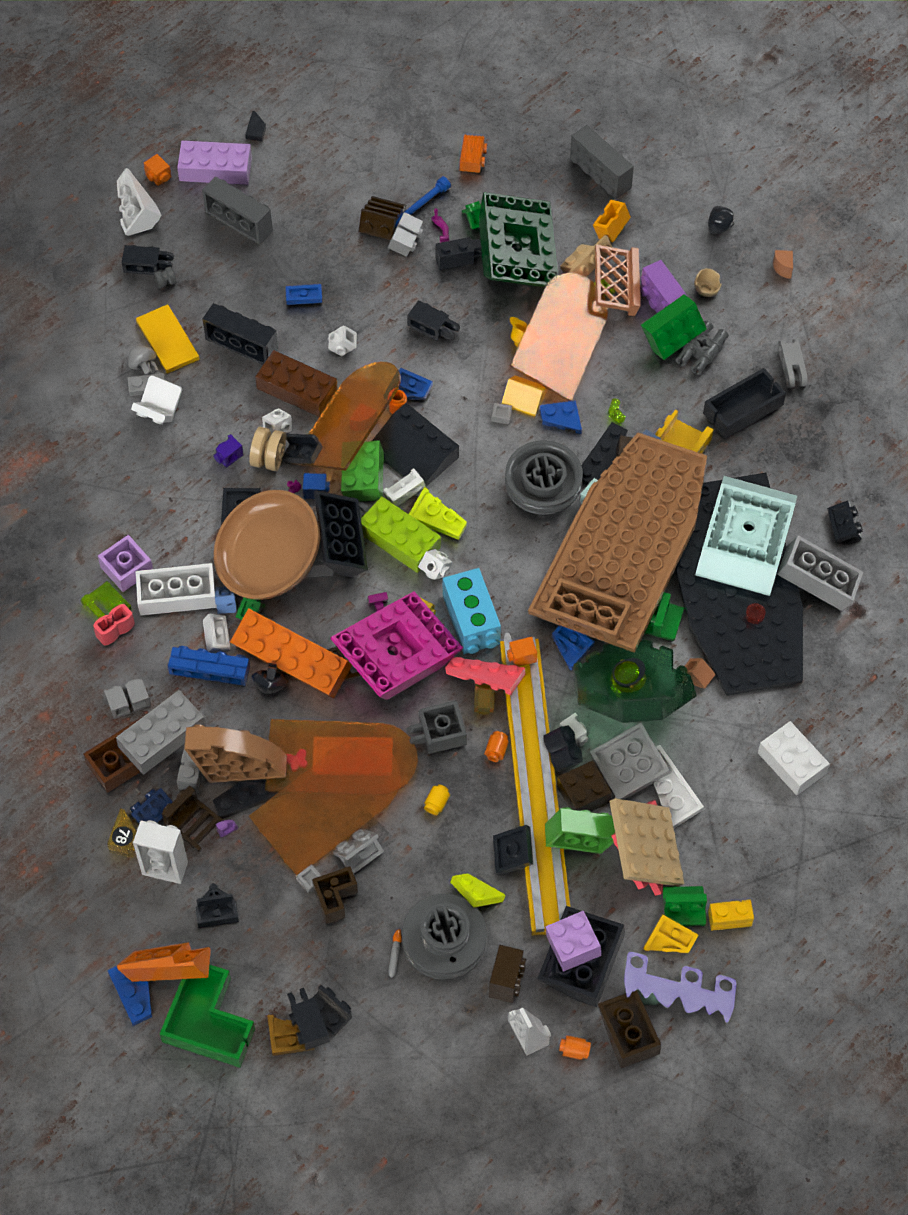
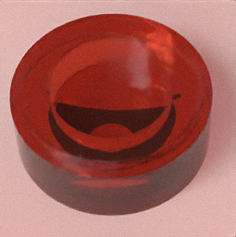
M754 603L747 607L746 618L749 622L758 624L764 620L766 611L762 605Z

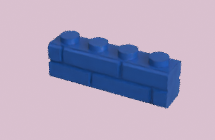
M187 646L172 647L168 670L171 675L246 686L250 661L249 658L241 654L230 656L221 651L211 653L206 649L191 650Z

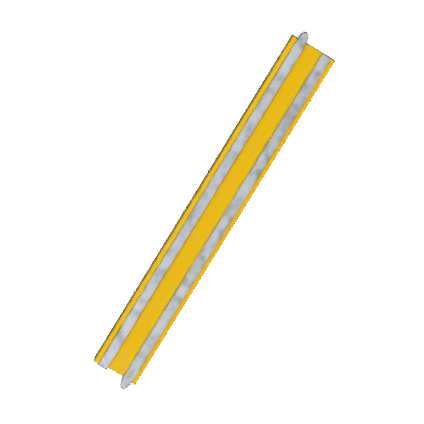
M509 633L505 634L504 641H500L501 661L504 665H513V662H509L507 657L509 642H512ZM532 637L537 650V662L520 666L525 667V676L512 695L505 693L519 825H528L531 828L533 865L525 867L524 871L531 935L534 936L546 935L545 926L560 921L565 907H570L564 849L546 846L545 823L559 811L554 766L543 739V735L550 731L539 638L535 639V637Z

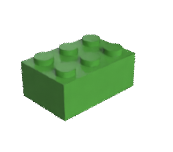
M380 441L343 444L341 482L343 496L356 498L359 502L379 500L381 496L383 497L384 451Z
M564 807L545 823L547 847L602 854L614 843L611 837L615 833L613 817L608 813L598 814L591 813L589 810L577 811Z

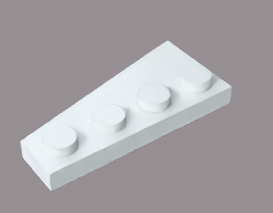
M658 745L656 748L671 773L653 784L661 805L670 809L674 829L703 811L704 806L661 745Z

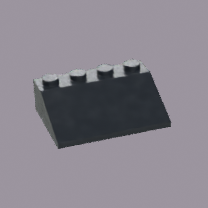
M407 403L392 414L372 440L380 441L384 451L385 463L402 477H406L414 468L424 480L425 487L459 458V445Z
M318 490L314 491L323 564L338 575L354 577L367 571L368 566L358 499Z
M566 906L560 920L579 913L581 910ZM584 912L601 946V956L563 972L550 945L537 980L579 1002L597 1007L623 941L625 928L624 924Z

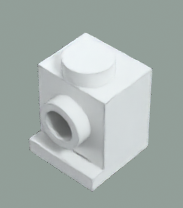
M574 713L562 721L559 727L569 725L575 733L577 746H582L589 740L587 728L582 722L577 721L578 715Z

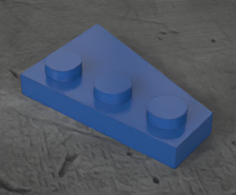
M117 966L107 970L132 1025H137L151 1018L149 981L132 982L117 969Z

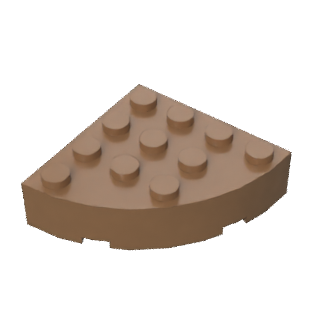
M200 724L186 727L184 749L209 783L286 777L287 755L272 742L250 734L247 730L238 731L219 727H205Z

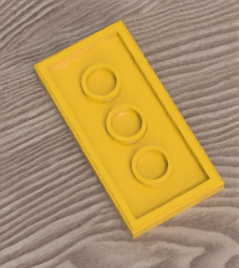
M168 304L136 318L138 326L167 374L200 360L198 353Z

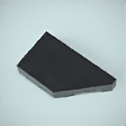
M252 111L245 138L263 141L266 124L255 111Z

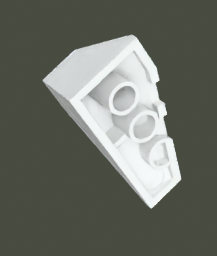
M126 168L117 180L118 197L121 198L119 211L123 215V218L120 219L121 226L125 235L130 236L152 229L162 215L155 202L131 171Z
M524 1008L508 1012V1021L526 1056L549 1045L551 1033L546 1025L543 1026L537 1017Z

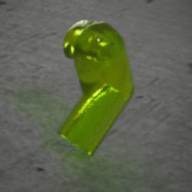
M614 398L611 401L608 415L613 421L623 423L626 417L619 410L620 400Z

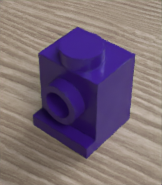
M229 434L228 440L218 445L213 456L219 464L222 463L227 468L243 456V448Z

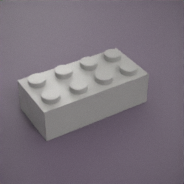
M797 535L787 546L777 575L843 611L854 601L863 572Z
M178 690L118 735L116 739L120 750L144 775L185 743L186 727H193L197 724L206 727L204 716Z

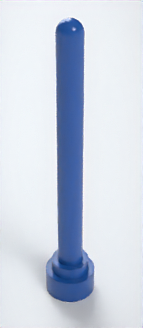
M442 176L437 180L432 190L404 212L412 215L439 192H446L451 188V183L446 177ZM403 213L401 214V216H400V217L398 218V220L396 221L395 228L397 227V225H398V223H399V221H400V219H401Z

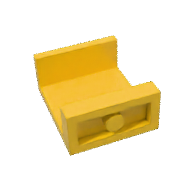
M674 410L672 415L666 417L664 426L659 428L655 435L661 438L662 441L702 454L712 440L714 429L707 426L701 432L678 420V411Z

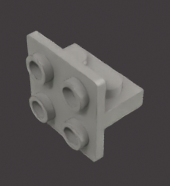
M360 829L352 834L351 839L339 843L333 854L340 858L345 867L351 866L354 874L382 854L384 850L377 841V838H379L377 833Z

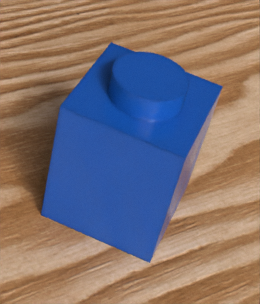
M304 473V499H315L314 491L316 490L330 493V481H327L326 474Z

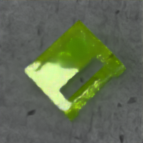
M108 581L90 594L84 595L80 600L98 618L105 616V614L94 603L96 599L109 613L120 604H125L129 610L132 609L131 605Z

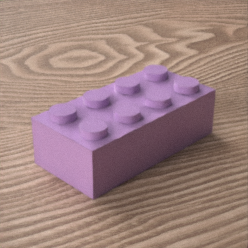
M181 141L177 167L179 181L209 183L216 176L221 180H225L228 184L248 185L252 160L251 145Z

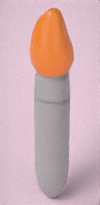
M400 929L393 935V946L388 969L391 978L394 977L397 970L400 943L402 942Z

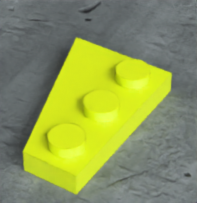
M426 487L423 488L409 513L410 516L428 528L457 540L460 539L467 527L466 520L451 508H447L438 497L435 498L429 493Z

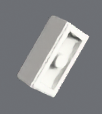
M208 614L203 619L207 651L211 653L230 651L226 616Z

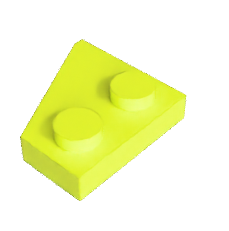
M468 873L452 876L450 881L473 907L500 903L504 901L506 896L504 893Z

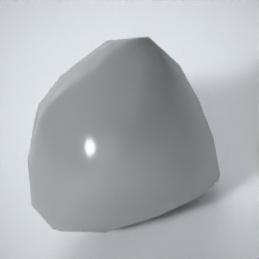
M138 345L131 349L127 362L129 368L134 370L143 369L145 375L150 372L155 374L158 371L154 362L156 353L152 348Z

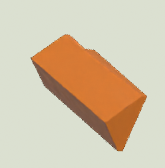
M189 942L132 952L117 965V969L132 982L208 978L211 950L210 947L191 950Z

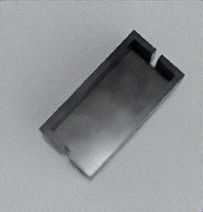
M762 368L706 400L703 414L712 425L715 424L717 431L726 439L782 407L786 392L777 382L773 383L774 378L765 368Z

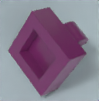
M387 592L369 595L367 597L368 605H375L376 612L384 608L383 603L388 602Z

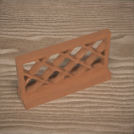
M596 244V306L628 311L630 316L636 315L641 306L639 248L632 247L629 251ZM600 251L605 252L609 257L604 259L600 255ZM616 256H625V261L621 262ZM611 259L617 264L614 268L608 263ZM604 265L609 272L605 274L600 267ZM621 268L625 272V275L622 277L616 271L617 269ZM613 274L618 280L613 282L608 276ZM604 279L610 286L605 288L601 281ZM621 282L626 289L622 291L617 286L618 283ZM613 288L618 295L614 297L608 290ZM605 294L610 301L601 300V295ZM622 297L626 301V305L621 304L617 299Z

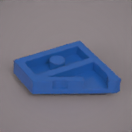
M560 625L552 633V638L571 671L594 646L595 641L585 634Z

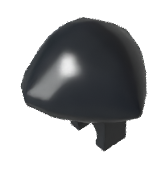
M715 206L708 220L709 232L713 235L726 232L734 225V213L729 208Z
M269 663L268 670L261 669L251 676L257 688L265 694H274L288 684L287 679L281 673L276 672L277 664Z

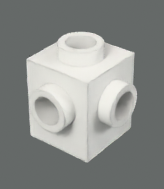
M344 325L329 334L328 349L340 356L347 354L357 346V333Z
M279 408L262 417L263 427L270 429L271 434L274 430L286 432V434L292 431L291 415Z
M434 549L426 551L418 567L426 573L427 577L436 580L444 578L449 574V567L452 561L448 559L445 553Z

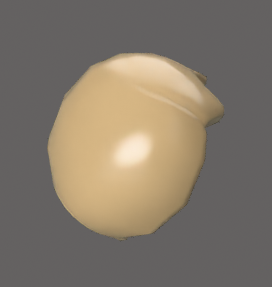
M705 268L700 270L694 281L695 289L699 295L703 297L717 295L722 285L719 280L720 275L713 269Z

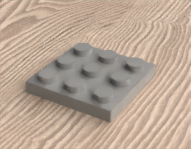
M642 722L590 751L617 799L625 800L671 773Z

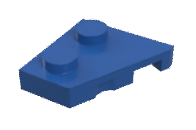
M400 367L384 396L385 400L389 401V395L394 390H402L406 394L407 400H425L433 386V381Z
M576 400L540 405L539 410L543 425L555 426L562 430L568 428L575 430L577 434H582Z

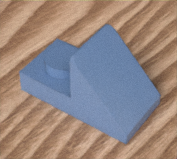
M226 586L216 587L215 604L217 605L218 614L236 612L235 593L231 592Z

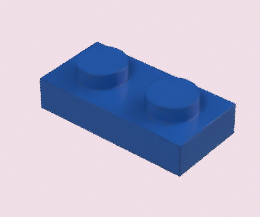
M321 284L286 286L287 305L322 303Z

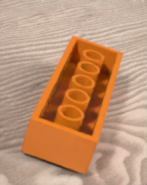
M249 608L230 641L234 646L268 664H277V669L333 699L352 667L348 660Z

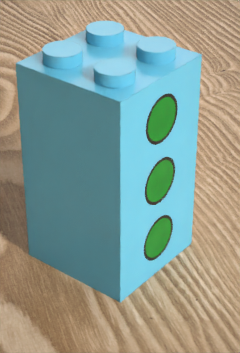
M476 568L442 578L443 599L459 643L463 647V654H473L481 649H491L499 645L501 625L480 569Z

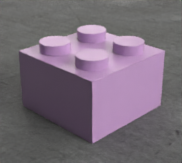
M129 535L98 555L100 567L122 592L136 584V571L153 569L151 559Z
M584 911L545 926L546 936L563 972L601 956V946Z

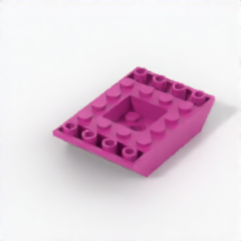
M415 591L330 638L377 695L386 700L441 669L463 649L460 643ZM387 650L393 651L395 655H390Z

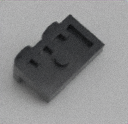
M286 434L289 446L282 459L285 463L314 464L323 446L313 434Z
M847 500L827 508L834 536L838 543L856 537L858 540L862 539L861 532H863L860 521H857L859 513L855 505L852 506Z
M320 985L318 992L313 997L316 1000L326 1029L335 1036L352 1018L351 1007L343 1000L340 1002L332 989Z

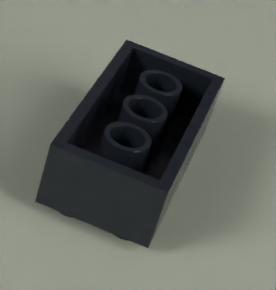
M213 303L202 318L205 340L263 365L273 350L279 351L277 331L273 327L265 326L255 319H249L239 312H233L222 305L219 306Z

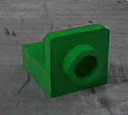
M243 597L235 617L242 620L248 608L259 614L261 608H264L266 604L261 603V600Z

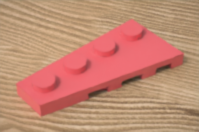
M453 657L445 667L446 674L463 680L473 679L475 684L482 685L485 683L490 685L491 689L497 691L503 689L509 695H512L525 676V667L470 660L462 657Z

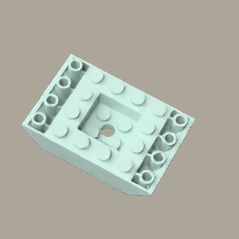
M724 476L695 575L770 596L797 496ZM750 524L754 530L747 531L744 529V525Z

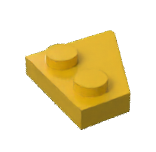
M662 914L643 949L646 951L689 953L699 935Z

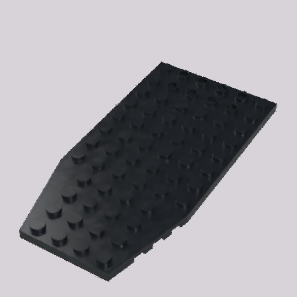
M766 472L734 478L771 488ZM722 480L704 482L695 529L675 568L690 630L698 640L697 643L704 651L707 661L712 666L716 674L715 676L726 696L802 683L803 605L797 585L777 575L787 548L786 543L783 547L770 596L695 575ZM750 524L744 525V529H745V530H747V531H752V530H754V528H753L752 525H750ZM753 609L759 610L756 620H752L749 617V612Z

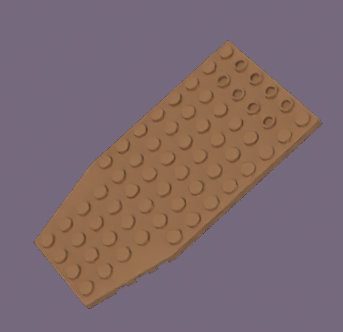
M637 433L623 449L620 456L612 461V465L589 488L528 609V614L635 653L695 529L707 465V455Z

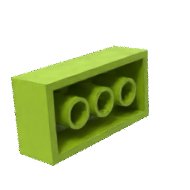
M382 496L361 518L363 536L416 573H419L421 570L418 566L426 551L434 549L438 551L441 548V536Z

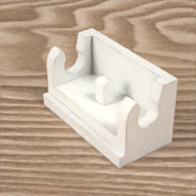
M413 468L406 477L390 488L383 489V493L391 503L398 507L425 487V483Z

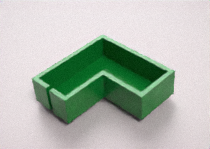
M209 964L208 978L182 979L160 1031V1038L163 1043L241 1068L247 1053L246 1046L249 1047L255 1032L254 1021L219 1010L231 981L229 970Z

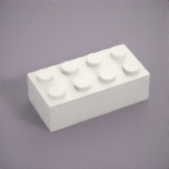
M212 563L136 571L137 601L140 616L217 608L215 604V580Z
M151 820L147 822L140 821L133 845L142 875L181 884L188 864L181 831L172 825H167L166 827Z

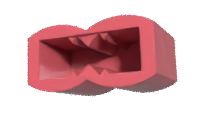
M120 604L113 608L109 615L100 617L93 625L98 640L106 646L113 643L119 635L130 631L135 625L133 613L125 604Z

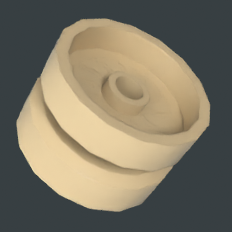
M259 426L251 444L250 466L261 468L265 464L266 469L278 471L285 452L286 432L274 430L271 434L270 429Z

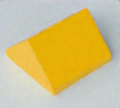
M514 375L508 379L501 404L512 405L513 410L535 417L549 387Z

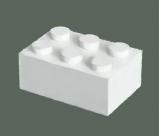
M791 721L760 742L758 754L796 796L827 774L830 763Z

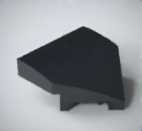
M212 883L206 894L196 900L197 906L195 908L198 928L239 922L237 904L233 894H227L220 890L216 884Z

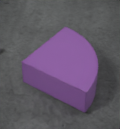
M224 820L216 824L220 837H224L238 829L233 820Z

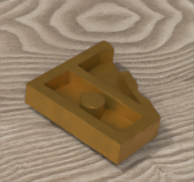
M267 1015L273 1056L309 1051L305 1050L304 1044L299 1045L296 1033L299 1031L296 1025L292 1026L290 1020L286 1019L285 1021L275 1018L274 1015Z

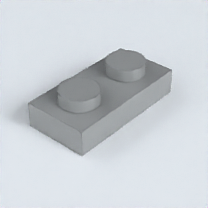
M164 373L128 377L129 395H143L149 377L156 376L165 380Z

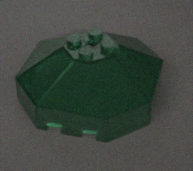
M641 640L635 653L606 643L603 645V651L600 653L595 650L587 655L586 662L583 664L579 661L573 664L574 688L578 705L622 723L663 720L697 696L687 668L682 665L676 669L673 668V649L665 646H660L659 649L654 648L653 642L649 640ZM629 658L642 660L645 664L646 676H643L633 688H623L615 683L612 671L618 662ZM630 662L621 663L615 668V678L620 683L630 684L638 678L639 667Z

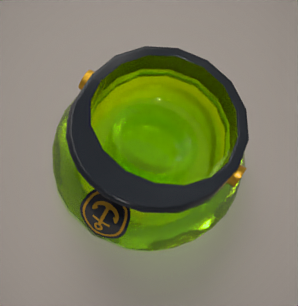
M629 658L618 662L611 674V682L614 687L623 692H634L641 689L646 682L645 664L638 658Z

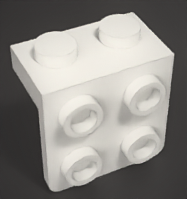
M150 376L141 402L133 403L131 410L136 411V415L147 418L148 416L153 418L152 421L157 424L163 425V423L172 422L182 393V387L156 376Z

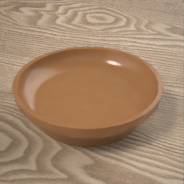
M284 490L260 492L236 506L221 525L214 545L215 569L226 588L244 598L264 600L282 595L297 586L311 570L319 549L320 529L313 510L300 496Z

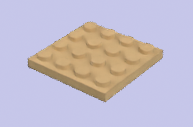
M616 798L611 800L610 807L624 879L671 886L683 885V872L669 807Z

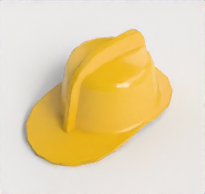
M516 317L509 318L513 326L510 338L520 350L531 347L536 339H540L526 322Z

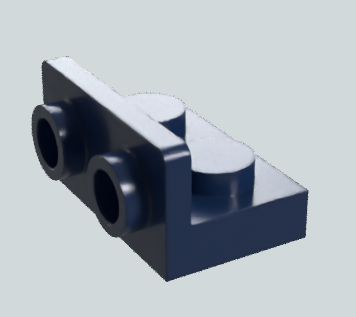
M153 788L144 795L146 799L142 803L138 801L129 808L131 812L128 814V817L133 818L138 825L140 821L147 822L148 820L158 823L163 818L162 812L164 807L173 802L162 788L156 791Z

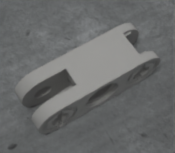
M793 339L792 343L786 344L783 340H779L778 351L787 387H795V381H799L800 386H807V372L798 339Z

